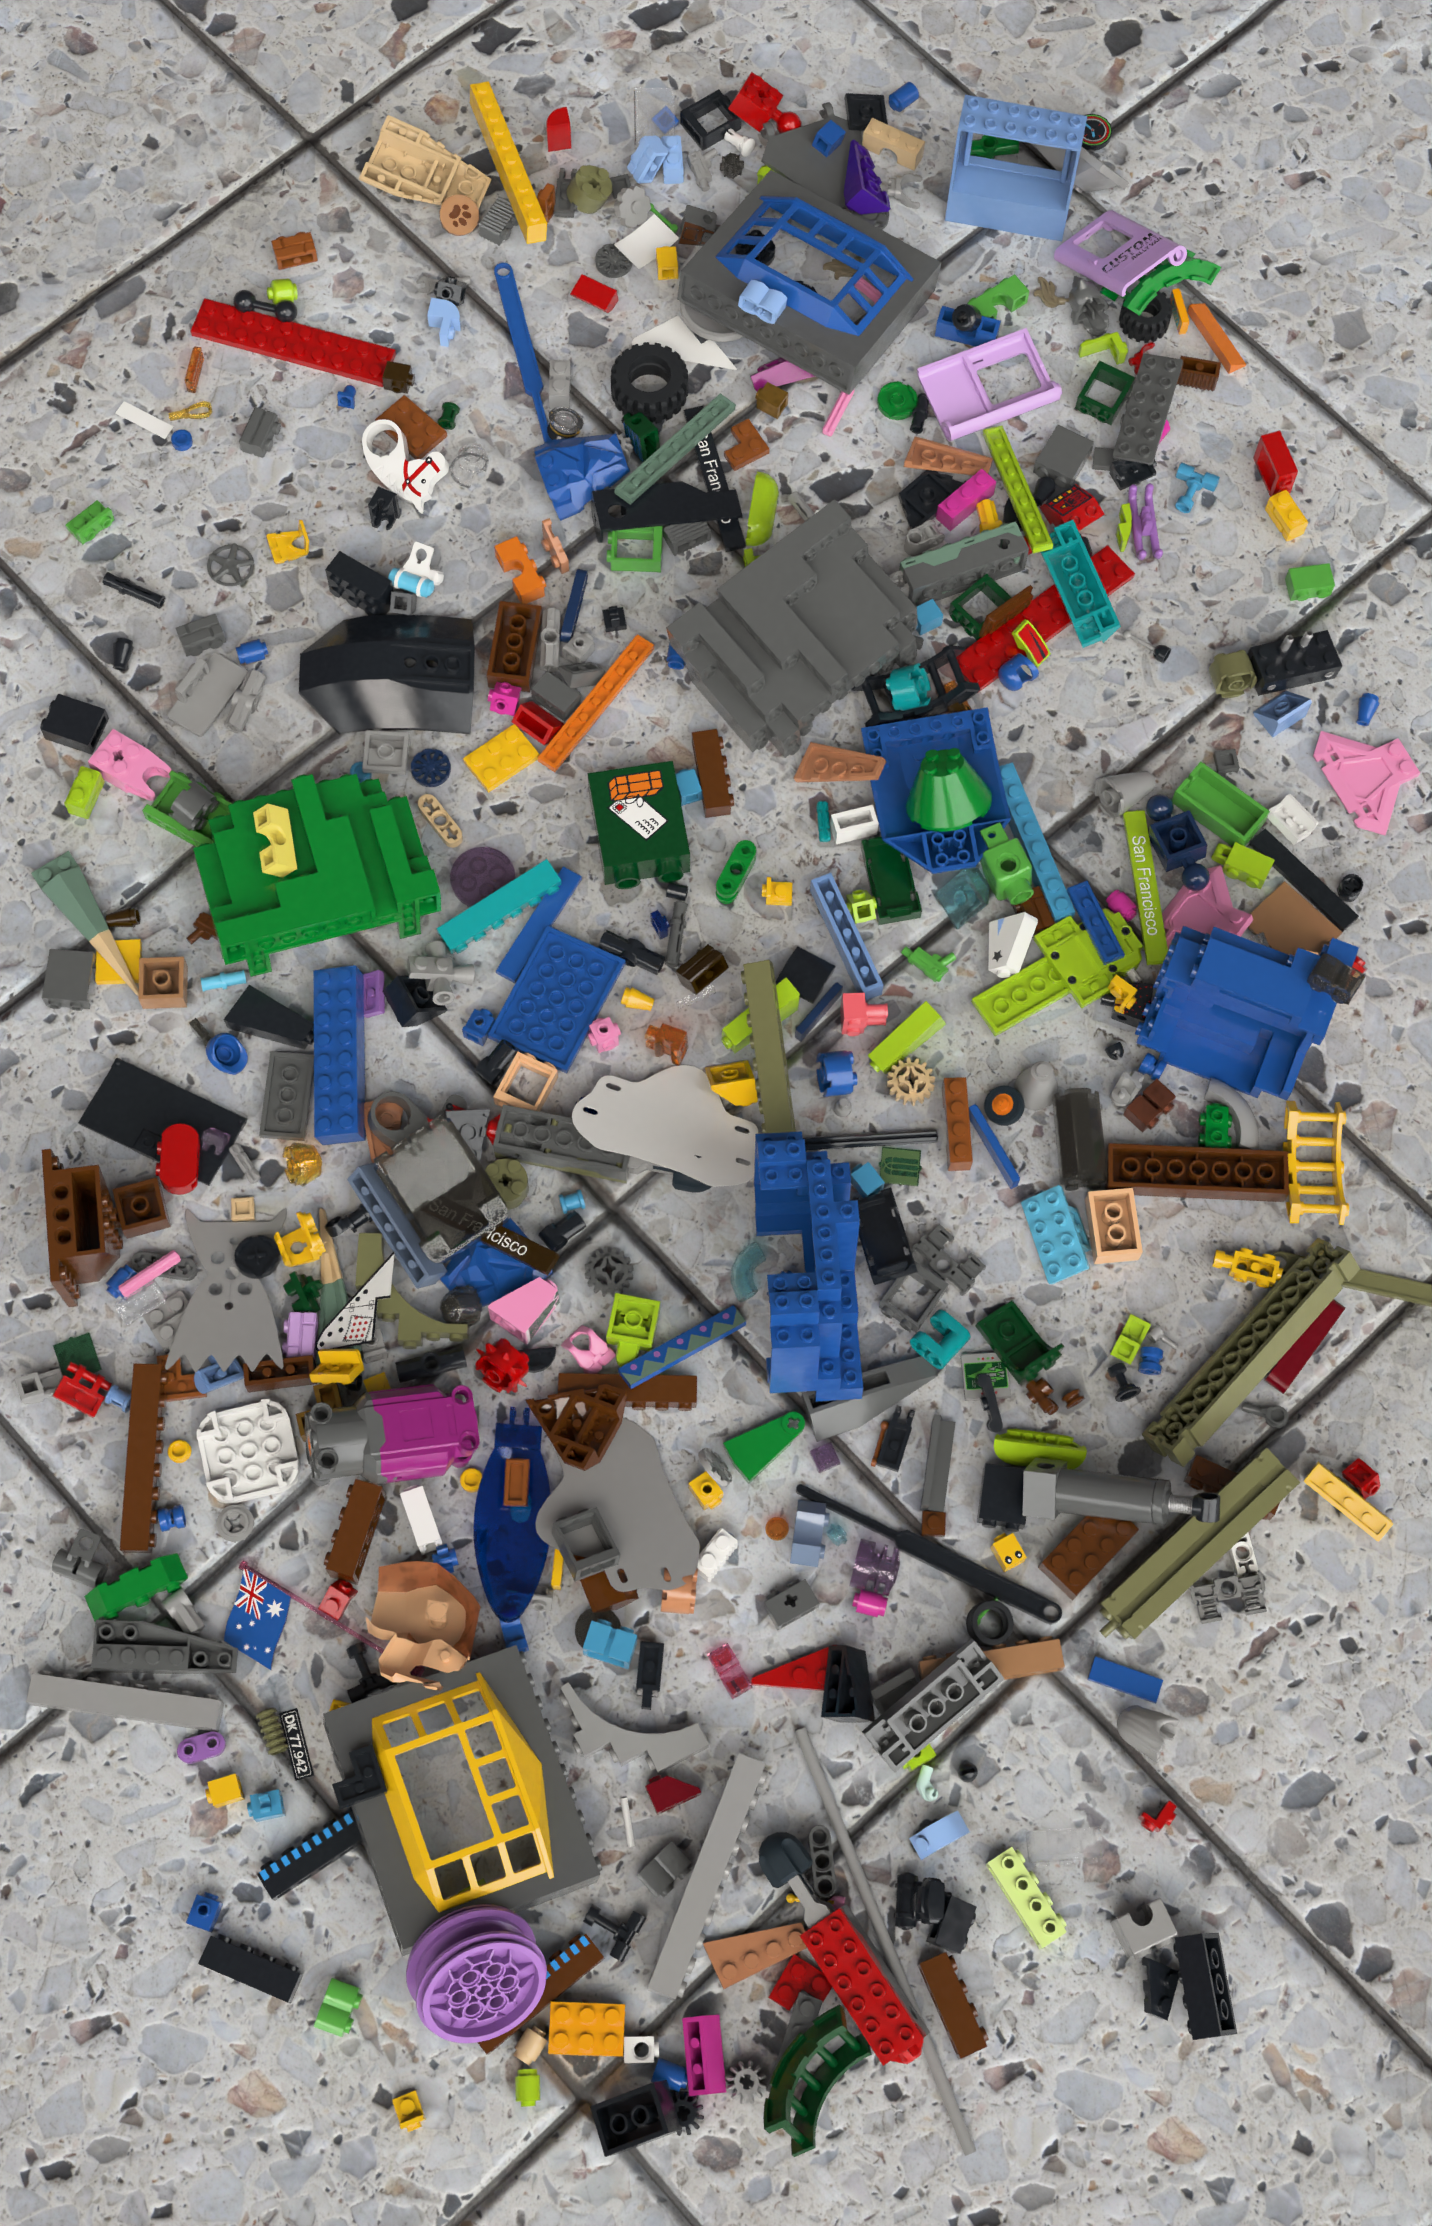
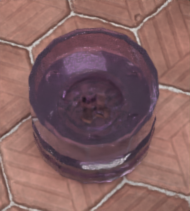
M861 1538L849 1586L865 1590L870 1580L873 1581L874 1593H877L879 1584L882 1583L884 1584L883 1595L889 1596L890 1590L896 1582L900 1566V1548L894 1547L890 1557L886 1556L888 1545H884L881 1553L878 1554L876 1553V1542Z

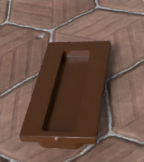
M1029 585L989 613L985 618L979 636L983 638L988 633H993L1027 608L1033 599L1031 594L1033 587Z

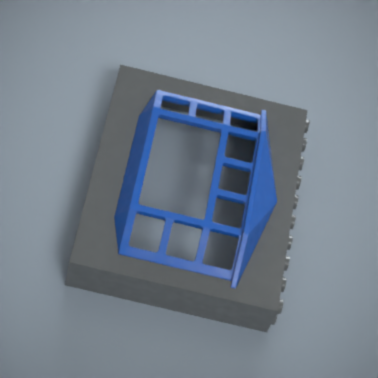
M770 170L681 270L677 300L850 395L934 293L942 262ZM769 207L783 214L781 218L762 217ZM792 219L807 227L810 231L806 233L787 223V221ZM754 225L772 227L763 237L745 236ZM782 229L857 270V272L833 300H829L755 259L756 256L777 232ZM818 233L838 244V246L833 248L815 238V235ZM738 243L756 245L748 255L729 254ZM847 249L866 261L861 263L842 253V251ZM872 264L897 277L888 288L869 268ZM863 275L882 294L873 306L854 287ZM751 280L762 282L769 289L780 291L787 297L786 308L774 324L767 323L757 315L749 314L738 306L739 297ZM847 294L866 312V315L857 325L838 306Z

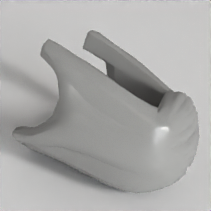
M1132 1705L1119 1715L1117 1729L1124 1741L1154 1762L1159 1763L1161 1751L1165 1744L1163 1739L1173 1740L1175 1737L1174 1734L1160 1727L1166 1723L1176 1727L1180 1720L1161 1712L1142 1708L1139 1705Z

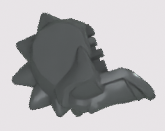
M1074 276L1072 289L1069 292L1072 322L1074 325L1084 323L1085 329L1089 334L1099 337L1105 334L1109 327V316L1104 313L1109 308V305L1102 298L1097 286L1092 281H1086Z

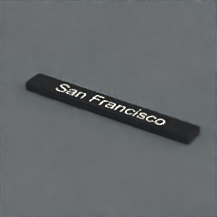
M704 406L685 409L683 411V414L686 420V424L695 415H697L704 408ZM710 432L694 447L707 492L729 490L712 432ZM738 518L716 520L725 552L746 548Z

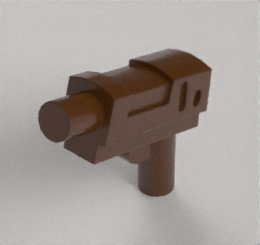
M205 912L200 913L193 923V927L196 930L186 937L191 945L200 937L204 940H209L211 937L217 940L211 916Z

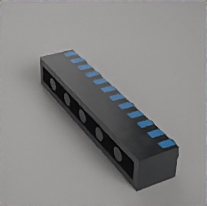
M351 1807L343 1812L345 1816L338 1821L334 1818L324 1824V1830L318 1834L313 1832L303 1838V1844L297 1848L292 1846L281 1853L282 1858L276 1862L270 1860L260 1867L261 1872L257 1876L272 1900H278L363 1843Z

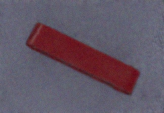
M1333 1299L1282 1356L1264 1381L1284 1394L1346 1307Z

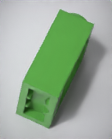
M663 526L608 531V544H611V550H607V562H611V571L661 573ZM618 539L653 540V559L617 558Z

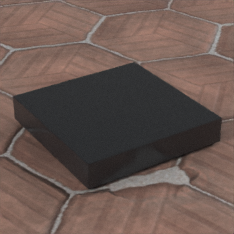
M845 94L844 99L849 130L864 131L872 118L888 125L884 95Z

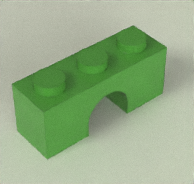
M1014 274L1009 278H1004L995 287L988 288L979 297L972 298L967 304L977 307L981 316L996 319L998 310L994 306L1003 305L1012 313L1027 303L1029 290Z

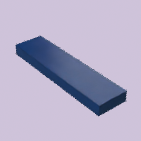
M1088 881L1067 888V893L1103 965L1124 958L1125 954Z
M976 1104L970 1106V1122L1010 1189L1017 1187L1020 1181L1017 1171Z

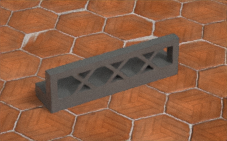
M934 1414L931 1424L920 1506L921 1511L944 1512L956 1422L941 1420V1415Z

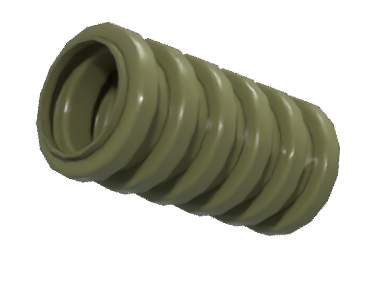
M276 1708L263 1710L256 1715V1719L260 1720L258 1725L262 1727L260 1731L264 1733L263 1740L267 1742L265 1746L269 1748L268 1755L279 1754L286 1751L289 1747L288 1744H285L286 1737L282 1736L284 1731L280 1730L282 1725L277 1721L279 1716L275 1715L277 1712Z

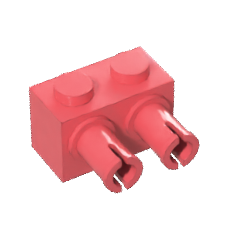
M843 993L840 1007L842 1034L858 1036L864 1033L866 1026H886V1018L888 1016L887 1003L867 1004L865 1002V993Z

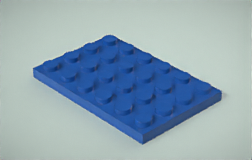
M547 925L490 1029L488 1038L498 1043L505 1039L512 1043L518 1052L522 1054L529 1053L536 1060L542 1063L549 1062L557 1070L567 1074L587 1034L590 1032L589 1025L597 1019L626 964V960Z

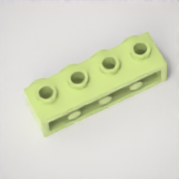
M1013 1847L989 1861L986 1867L1038 1948L1042 1949L1065 1934L1067 1931L1064 1927L1067 1925L1059 1913L1055 1914L1052 1910L1051 1905L1053 1903L1046 1892L1042 1893L1038 1888L1037 1884H1039V1881L1032 1871L1028 1872L1023 1865L1026 1861L1018 1849L1014 1851Z

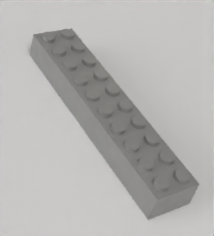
M738 1753L650 1980L648 1991L672 2001H676L677 1997L682 1998L687 1986V1982L683 1980L686 1973H692L696 1962L693 1954L695 1949H701L705 1939V1934H702L704 1925L710 1926L715 1912L711 1910L713 1902H719L724 1887L720 1886L722 1879L727 1880L733 1864L729 1863L731 1855L736 1857L741 1845V1840L738 1839L740 1832L745 1834L751 1817H748L747 1813L749 1809L754 1811L759 1798V1794L755 1792L758 1786L763 1787L768 1773V1771L764 1770L766 1763Z

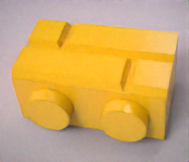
M1284 490L1271 496L1265 511L1282 533L1286 542L1304 534L1308 521L1288 491Z

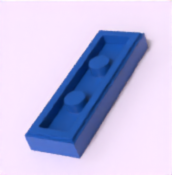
M1096 1656L1093 1659L1087 1679L1155 1704L1157 1703L1163 1683L1162 1679Z

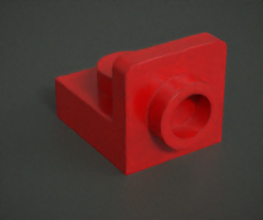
M1360 1458L1356 1459L1342 1471L1343 1477L1356 1487L1360 1495L1365 1499L1376 1494L1381 1486L1379 1474Z

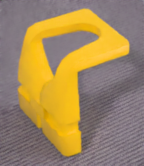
M299 520L298 531L266 535L275 564H281L287 560L289 562L306 556L309 553V539L303 520ZM303 535L304 549L293 546L292 543Z

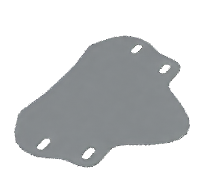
M623 1418L622 1424L601 1462L586 1471L565 1464L556 1451L564 1472L563 1479L542 1505L535 1523L537 1534L545 1543L560 1550L552 1535L553 1523L561 1517H571L583 1509L590 1510L597 1507L621 1554L618 1565L604 1570L611 1586L615 1590L621 1592L642 1588L672 1590L686 1584L682 1580L684 1576H694L698 1566L699 1540L677 1504L664 1474L656 1442L650 1434L636 1423ZM592 1524L563 1534L573 1555L587 1558L605 1551ZM662 1568H667L671 1576L670 1582L664 1580L661 1573ZM618 1569L624 1570L628 1579L626 1583L620 1581L617 1573Z

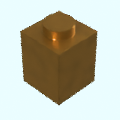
M767 382L756 393V408L778 419L788 405V392Z

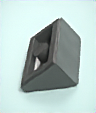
M592 662L559 666V671L570 688L595 686L604 675V670Z

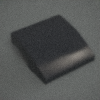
M797 946L780 972L776 985L787 977L800 993V998L814 1004L836 966Z

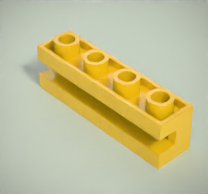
M1319 1461L1303 1479L1307 1485L1376 1541L1379 1542L1393 1525L1391 1519Z

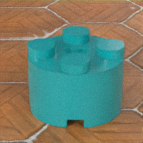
M919 663L893 669L890 677L886 678V686L889 691L891 690L892 704L895 710L905 711L926 706L930 703L931 697H927V691L931 690L929 678L925 669L919 668Z

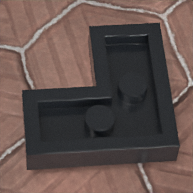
M373 1745L349 1752L355 1777L332 1784L339 1809L387 1794Z

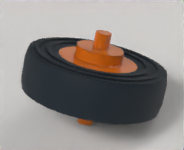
M1005 1085L992 1089L984 1102V1110L987 1117L995 1124L1001 1126L1016 1123L1023 1115L1025 1108L1021 1093L1015 1088Z

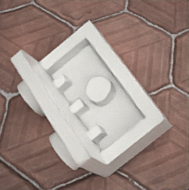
M1291 794L1286 795L1281 803L1270 808V813L1267 817L1293 845L1307 838L1318 825V821Z

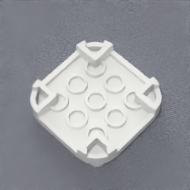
M261 1399V1402L217 1413L213 1411L208 1413L207 1417L200 1423L197 1429V1439L206 1485L218 1502L231 1504L283 1492L298 1482L300 1463L291 1420L286 1409L279 1403L270 1399Z

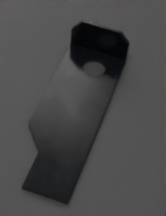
M683 481L653 484L631 505L614 493L615 489L592 491L591 497L592 520L598 543H603V533L606 531L742 518L743 516L736 489L704 492ZM613 505H620L625 508L626 515L621 518H614L608 513V509Z

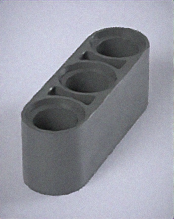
M817 1825L811 1829L808 1835L809 1855L813 1860L811 1866L812 1883L820 1899H828L836 1890L831 1835L825 1826ZM816 1831L823 1832L826 1836V1841L822 1844L815 1843L812 1838L813 1833ZM818 1856L826 1857L829 1862L828 1867L824 1869L818 1868L815 1859ZM820 1881H827L831 1884V1891L829 1893L823 1894L819 1891L818 1883Z

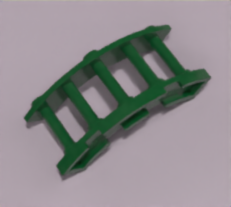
M840 2004L813 2020L814 2025L804 2034L800 2032L779 2060L769 2083L772 2087L769 2098H765L764 2129L769 2134L781 2128L791 2136V2153L793 2157L816 2148L817 2120L828 2093L847 2070L862 2059L872 2055L870 2045L861 2033L854 2037L847 2030L845 2010ZM839 2035L846 2043L831 2053L824 2045ZM817 2053L824 2060V2063L812 2075L805 2067ZM799 2078L807 2084L800 2101L793 2095ZM791 2107L796 2111L793 2124L791 2123Z

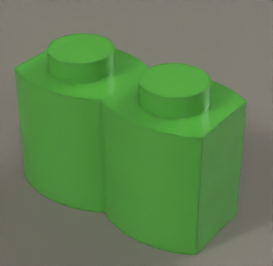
M331 1978L314 2027L343 2037L344 2033L349 2034L354 2019L350 2018L354 2008H359L363 1995L360 1994L361 1988Z

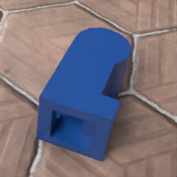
M512 1608L499 1612L498 1616L506 1648L517 1645L518 1651H529L517 1609Z

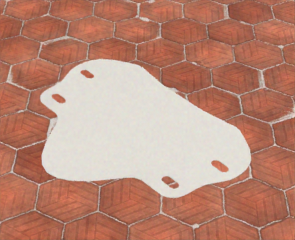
M673 1066L640 1082H630L615 1076H603L598 1080L592 1092L577 1102L573 1109L572 1121L574 1126L585 1139L598 1149L633 1156L678 1171L714 1187L739 1185L750 1181L754 1177L755 1134H758L757 1126L750 1121L726 1112L719 1095L711 1090L706 1074L695 1066ZM611 1083L617 1085L621 1088V1090L616 1091L607 1088L606 1084ZM588 1107L594 1109L598 1112V1114L593 1115L584 1112L583 1108ZM740 1126L748 1129L750 1132L745 1134L736 1131L735 1127ZM736 1158L747 1160L751 1164L746 1166L737 1163Z

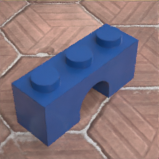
M942 306L936 325V337L975 347L997 339L1001 320L982 316L980 326L976 330L964 332L956 329L953 325L952 314L955 309Z

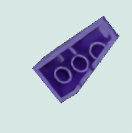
M853 139L850 143L844 185L845 205L849 210H854L860 215L888 212L891 209L889 197L886 191L881 190L880 184L882 181L873 171L875 165L868 149Z

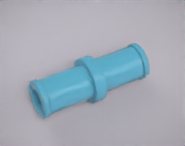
M244 970L226 974L220 972V975L200 978L203 992L222 987L224 990L228 986L247 984Z

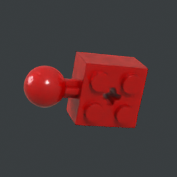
M753 72L747 77L728 107L731 112L758 132L764 128L763 124L767 123L770 118L776 122V127L780 134L801 127V119L796 113L791 111L782 113L777 109L784 95Z

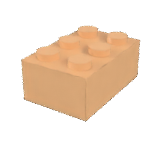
M1133 1188L1088 1192L1085 1198V1207L1094 1264L1139 1260L1143 1251Z

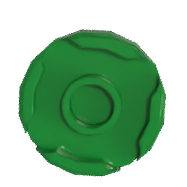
M890 382L884 385L878 394V409L882 415L889 419H906L912 416V411L916 407L917 393L910 385H905L903 382Z

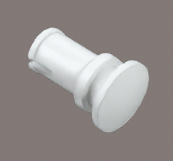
M729 129L724 136V139L734 145L743 157L749 156L755 147V140L753 138L741 136L733 129Z

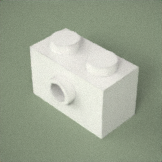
M873 805L831 815L830 828L835 844L877 835L879 823Z

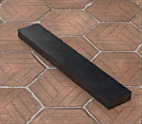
M1266 828L1250 841L1249 845L1255 851L1274 859L1272 867L1339 930L1344 932L1358 919L1359 915Z

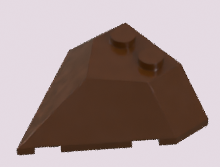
M604 1384L599 1385L596 1389L584 1390L583 1388L547 1395L548 1398L535 1400L532 1398L525 1401L563 1462L586 1471L601 1462L620 1428L628 1393L622 1389Z

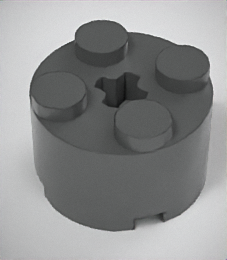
M193 781L188 784L191 786L188 791L183 789L170 808L174 812L169 813L171 818L189 831L202 830L208 822L206 818L210 812H215L220 804L216 796Z

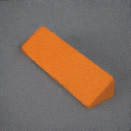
M1206 304L1189 305L1188 315L1228 374L1245 367V361Z

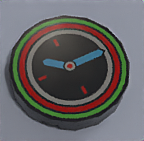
M1084 115L1087 116L1082 147L1086 150L1090 148L1100 150L1106 147L1111 139V124L1101 115Z

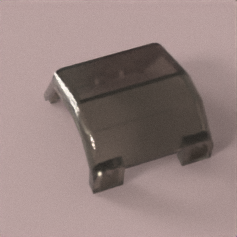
M441 1114L429 1122L430 1130L424 1125L409 1135L412 1139L410 1143L405 1138L390 1148L393 1151L392 1155L385 1151L373 1159L376 1163L374 1170L420 1238L419 1246L426 1256L436 1264H445L507 1223L511 1217V1212L502 1196L450 1118L445 1119Z

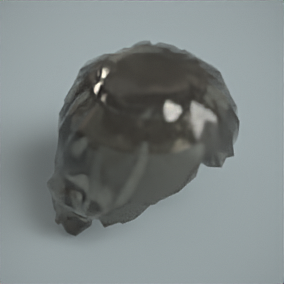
M469 1285L456 1286L445 1294L440 1302V1311L446 1323L468 1324V1328L480 1321L482 1304L480 1303L481 1298L478 1297L477 1289Z

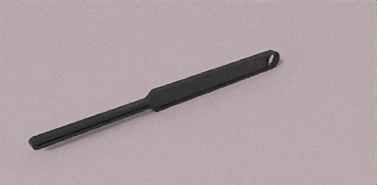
M802 1484L796 1487L797 1494L813 1502L826 1503L827 1509L894 1541L897 1550L1046 1624H1056L1062 1617V1609L1057 1603L909 1530L897 1532ZM1048 1606L1056 1608L1058 1618L1055 1620L1047 1619L1044 1615V1609Z

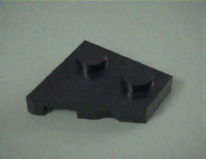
M1143 1957L1142 1965L1147 1968V1980H1143V1991L1145 1993L1144 2012L1168 2021L1179 1980L1178 1971L1155 1960Z

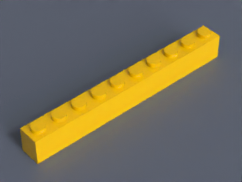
M489 81L470 84L469 103L527 244L546 241V219Z

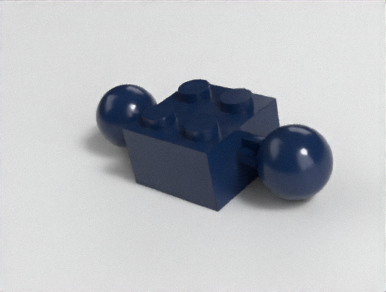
M1164 794L1154 795L1146 804V812L1152 820L1158 822L1149 826V839L1166 872L1183 866L1182 882L1184 886L1191 891L1204 889L1209 883L1210 874L1205 866L1195 863V861L1206 858L1208 845L1190 810L1171 816L1174 810L1172 800Z

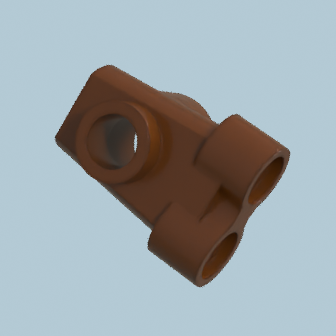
M1043 1377L1038 1381L1032 1380L1026 1385V1388L1029 1390L1026 1395L1034 1404L1038 1402L1039 1407L1044 1413L1052 1415L1058 1411V1405L1049 1397L1054 1392V1389Z

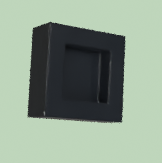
M611 606L609 609L602 610L606 632L627 629L623 607Z

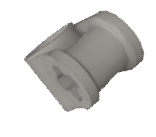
M933 519L908 531L904 544V550L908 555H919L943 542L945 535L938 531Z

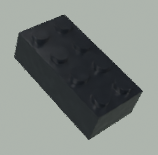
M1200 1933L1175 1937L1173 1949L1179 1961L1178 1977L1180 1983L1183 1984V2005L1188 2011L1189 2020L1187 2021V2028L1189 2034L1192 2035V2039L1199 2040L1237 2034L1219 1933Z

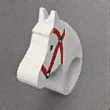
M390 420L374 421L365 429L362 437L363 451L367 463L374 474L390 491L396 493L399 498L413 503L416 509L423 514L424 503L432 498L431 494L434 485L449 471L448 461L440 452L430 453L425 460L416 459L410 461L407 439L401 429ZM385 430L397 432L398 443L396 448L389 453V456L384 455L380 457L373 454L372 442L378 433Z

